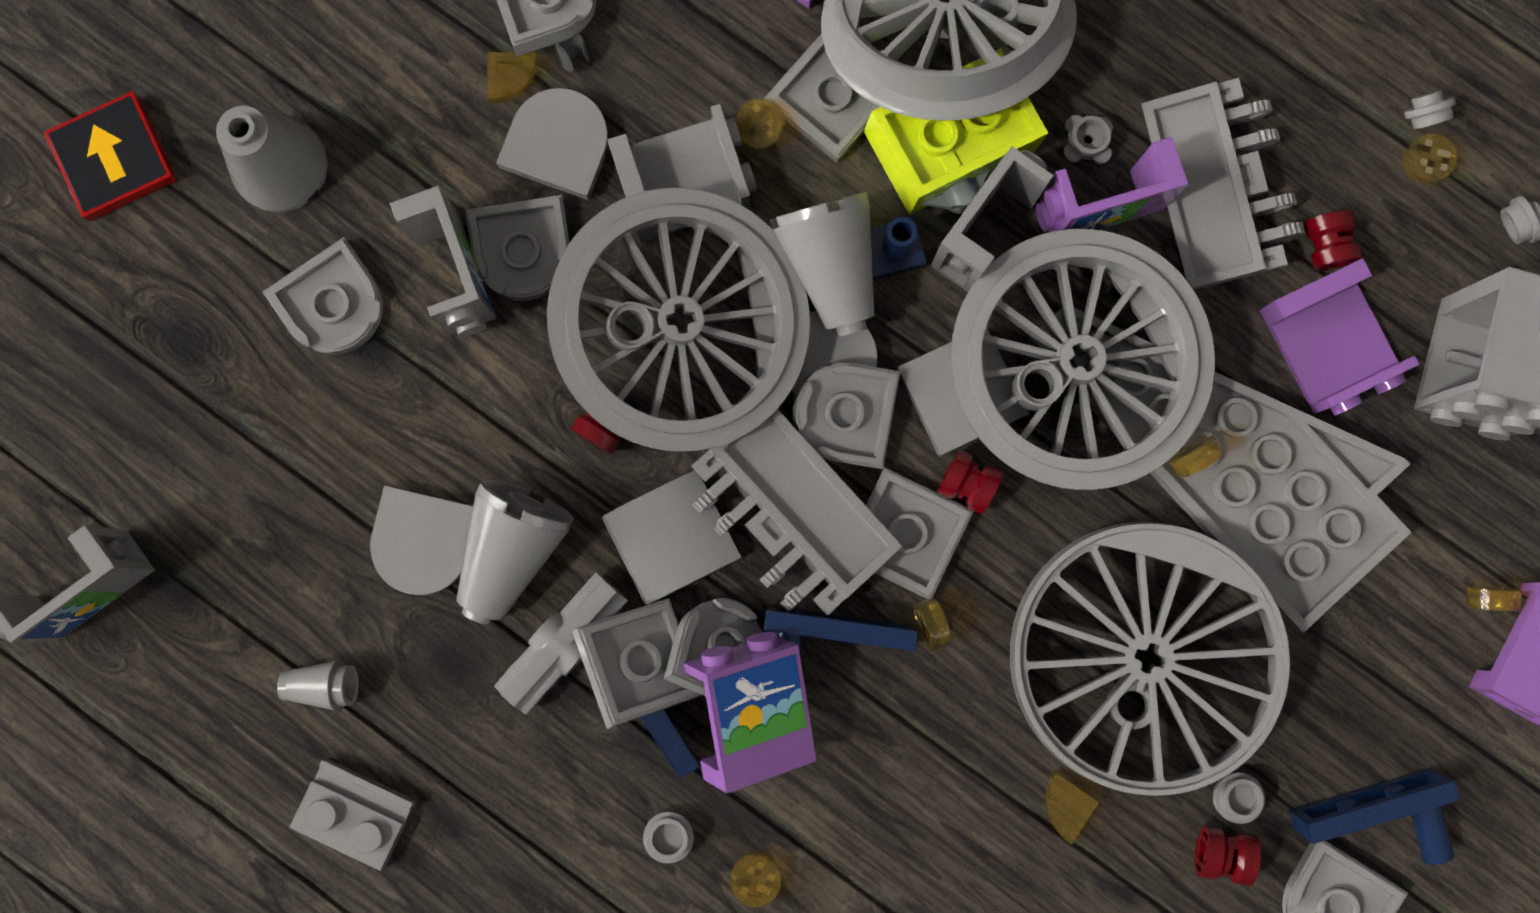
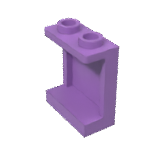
M1540 582L1523 583L1519 590V593L1528 597L1491 671L1477 670L1469 688L1540 727Z

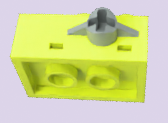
M1001 48L996 50L998 56H1005ZM979 58L962 68L968 69L981 66L985 62L982 58ZM1029 97L1001 111L962 120L919 119L879 107L871 111L864 129L869 143L909 215L927 206L949 209L952 213L962 214L982 187L986 177L991 175L1012 146L1020 152L1027 150L1035 153L1048 135V131Z

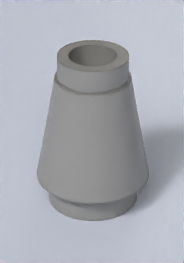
M341 660L293 670H284L280 673L277 682L278 696L282 701H291L334 711H340L344 706L353 705L359 688V679L355 667L345 665Z

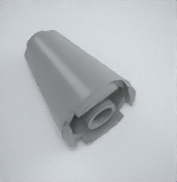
M250 106L233 107L226 111L219 119L216 128L217 139L236 190L246 201L264 211L283 213L300 209L308 203L306 200L317 189L320 191L326 180L328 169L325 147L316 133L306 124L293 118Z
M867 192L770 219L777 239L806 289V293L825 328H836L838 336L867 329L865 319L874 316L870 202Z
M491 478L485 479L484 483L480 482L475 493L456 598L457 603L463 607L462 614L465 617L481 624H490L491 620H502L569 532L573 516L566 509L546 497L542 504L536 499L529 497L531 490L509 482Z

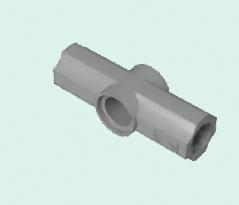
M595 573L562 611H555L530 638L528 649L499 678L494 687L513 707L525 715L529 714L562 675L565 677L569 675L582 661L572 631L577 627L618 615L624 609L628 600L601 575Z

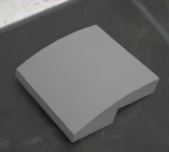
M695 470L601 517L645 606L742 558L729 532H725L720 537L713 529L721 518L715 504L701 513H698L692 506L707 491L702 478Z

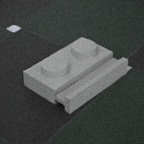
M328 758L323 759L319 765L318 773L315 779L311 781L289 828L381 871L386 867L407 823L406 820L417 800Z

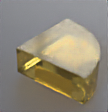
M488 52L487 100L490 105L512 100L529 86L538 66L536 52H529L517 57L515 52Z
M1053 772L1045 796L1047 814L1057 833L1072 845L1099 802Z

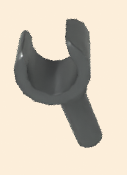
M580 33L565 41L555 43L556 51L565 70L574 71L570 59L574 56H583L586 61H590V56Z

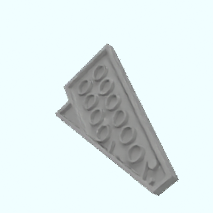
M1061 308L1054 315L1066 333L1063 309ZM1074 308L1079 335L1084 312ZM1093 316L1089 336L1095 333L1103 320ZM1044 323L1040 329L1055 339L1046 323ZM1110 324L1099 341L1104 343L1124 330ZM1132 334L1107 349L1106 354L1154 347V345ZM1030 336L1027 339L1032 346L1049 350ZM1084 353L1080 356L1075 355L1069 362L1074 369L1080 366L1084 368L1089 359ZM1160 356L1106 363L1107 365L1170 380ZM1217 372L1214 373L1213 387L1207 408L1196 430L1171 459L1150 473L1208 537L1232 550L1258 574L1273 596L1281 616L1296 633H1304L1412 533L1377 496L1410 465L1405 458ZM1106 376L1161 416L1170 398L1169 391ZM1100 387L1133 442L1138 443L1151 431L1152 424ZM1088 392L1091 410L1114 434ZM1207 441L1205 444H1203L1202 446H1200L1199 448H1197V447H1198L1197 445H1199V444L1202 443V442ZM1198 443V444L1195 445L1194 447H1192V448H1190V449H1187L1188 447H1191V446H1193L1194 444ZM1189 451V452H1187L1186 454H1184L1183 456L1180 455V454H1182L1183 452Z

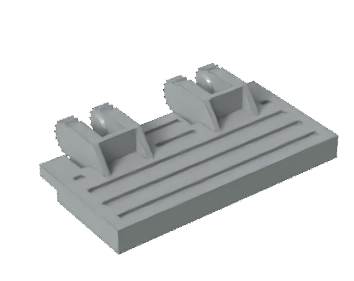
M1239 78L1218 84L1216 81L1141 103L1151 144L1173 137L1188 181L1185 189L1167 208L1185 279L1193 290L1288 266L1283 244L1263 250L1260 247L1290 240L1305 233L1302 222H1289L1279 227L1256 232L1253 218L1289 210L1297 204L1295 193H1285L1251 203L1248 202L1249 197L1268 192L1259 152L1254 150L1276 144V142H1279L1280 136L1278 129L1273 128L1263 129L1232 139L1230 126L1261 119L1273 111L1271 102L1266 99L1224 110L1223 105L1244 100Z
M778 409L761 425L746 435L724 445L710 448L691 466L705 482L721 468L727 472L692 504L698 513L708 510L732 484L745 497L731 512H726L717 521V525L713 529L720 537L757 505L761 510L745 524L749 531L772 556H775L789 542L794 546L790 552L759 579L767 588L770 585H775L785 575V571L798 559H801L813 572L799 586H794L784 596L781 604L787 611L798 604L822 580H825L829 585L812 600L826 615H829L902 547L898 540Z

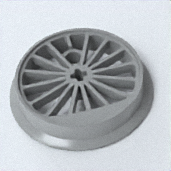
M825 0L821 17V32L826 53L834 69L854 91L865 99L886 110L909 117L926 120H962L985 116L1011 107L1035 93L1053 77L1066 59L1074 40L1077 23L1075 0H1043L1045 5L1043 8L1018 3V1L1022 0ZM887 15L859 27L861 18ZM1018 23L1037 26V29L1032 35H1027L1018 30ZM906 28L883 51H878L870 44ZM929 30L915 66H909L896 61ZM964 34L985 62L984 65L968 69L962 68L958 36ZM939 37L949 38L953 70H928ZM1009 45L1015 50L1004 57H1000L993 48Z
M660 188L640 192L611 204L590 219L574 236L565 249L551 282L547 306V328L551 351L558 371L571 394L589 415L608 430L636 444L659 450L684 452L709 449L732 442L757 428L779 408L792 390L806 357L810 333V312L806 289L774 231L762 219L742 205L711 192L690 188ZM667 225L687 226L695 230L679 296L677 295ZM651 227L658 229L667 295L633 240L632 233ZM706 231L726 241L729 247L690 298L688 294L703 233ZM616 242H623L657 301L601 259V255ZM737 251L745 279L699 305L697 301L733 253ZM593 267L597 268L642 304L636 302L621 303L583 292L582 288L588 272ZM747 287L751 309L704 315V311ZM579 302L612 310L603 328L579 330ZM675 310H678L681 318H688L690 324L682 329V333H678L676 325H668L666 321L674 314ZM624 314L636 317L642 326L640 338L634 341L622 339L615 330L616 318ZM752 318L755 339L705 326L704 324ZM702 335L755 349L756 377ZM606 337L609 344L619 350V352L592 367L585 354L581 340ZM657 339L658 342L617 396L596 375ZM665 345L666 349L648 415L624 403L623 400ZM697 346L750 385L748 393L736 404H730ZM674 350H676L686 421L658 418ZM686 350L721 407L720 414L704 419L696 418Z
M1066 229L1038 235L1012 247L993 261L980 279L978 278L961 305L955 322L951 342V371L955 392L968 423L979 439L996 457L1017 472L1044 484L1066 489L1096 490L1123 485L1153 472L1171 459L1185 445L1199 425L1210 399L1215 373V352L1209 321L1199 298L1182 274L1165 258L1138 241L1116 233L1095 229ZM1067 267L1091 268L1094 272L1079 335ZM1051 269L1056 270L1066 333L1031 276ZM1104 274L1121 294V297L1095 333L1089 336ZM1021 284L1055 339L1004 303L1002 297L1015 285ZM1127 303L1139 322L1106 342L1101 343L1099 339ZM995 310L1049 350L986 335L984 332L992 311ZM1142 328L1145 329L1154 347L1106 354L1107 349ZM982 345L1042 360L1033 361L1025 366L983 371ZM1085 353L1089 362L1086 363L1084 368L1080 366L1074 369L1069 361L1075 355L1080 356ZM1160 356L1170 380L1107 365L1106 363ZM1039 374L1048 381L1049 394L1046 398L1035 399L1026 392L1024 381L1027 375ZM1106 376L1169 391L1170 398L1161 416ZM1015 377L1012 383L1013 397L995 407L985 381ZM1100 387L1152 424L1151 431L1138 443L1133 442ZM1066 388L1050 453L1036 447L1026 439L1052 403L1059 398ZM1075 392L1077 393L1087 459L1060 456ZM1088 392L1122 445V453L1103 458L1098 456ZM1017 403L1025 409L1036 411L1020 434L1016 433L1000 415L1001 412Z

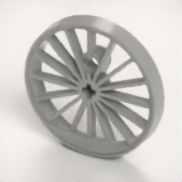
M1130 522L1101 528L1076 539L1055 554L1036 574L1023 595L1015 615L1010 639V670L1014 691L1025 719L1041 743L1060 762L1077 774L1102 786L1131 794L1161 796L1185 793L1210 785L1235 771L1259 749L1273 729L1284 704L1289 682L1290 653L1285 625L1273 596L1258 574L1240 556L1218 541L1188 528L1159 522ZM1100 545L1135 553L1142 633L1098 551ZM1089 552L1133 637L1126 634L1060 577L1061 571L1075 559ZM1145 556L1174 564L1152 632ZM1183 568L1211 577L1212 579L1162 635ZM1055 582L1124 641L1125 645L1036 616L1035 610L1049 585ZM1221 582L1240 589L1251 597L1252 603L1170 642ZM1255 611H1258L1267 640V647L1174 652ZM1035 623L1121 652L1122 655L1027 661L1026 650L1031 624ZM1151 643L1153 644L1152 653L1159 656V662L1157 665L1148 664L1145 671H1141L1142 662L1135 659V653L1138 649L1147 650ZM1268 655V673L1264 693L1175 663V661ZM1123 664V666L1043 705L1037 706L1028 679L1029 669ZM1172 670L1261 700L1246 730L1243 733L1175 676ZM1121 677L1109 691L1107 699L1067 744H1063L1053 734L1043 719L1045 713ZM1165 678L1237 738L1226 751L1212 761L1207 762ZM1156 683L1200 766L1196 769L1164 777ZM1129 691L1139 692L1145 702L1143 712L1134 719L1123 718L1118 711L1119 699L1124 693ZM1109 713L1111 718L1121 725L1108 768L1104 770L1082 759L1074 753V750L1102 718ZM1150 724L1154 778H1139L1116 774L1130 730L1140 729Z

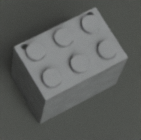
M1508 267L1441 299L1414 410L1431 414L1430 420L1437 424L1460 427L1464 423L1478 427L1479 435L1495 440H1510V436L1516 434L1532 435L1536 429H1540V275Z

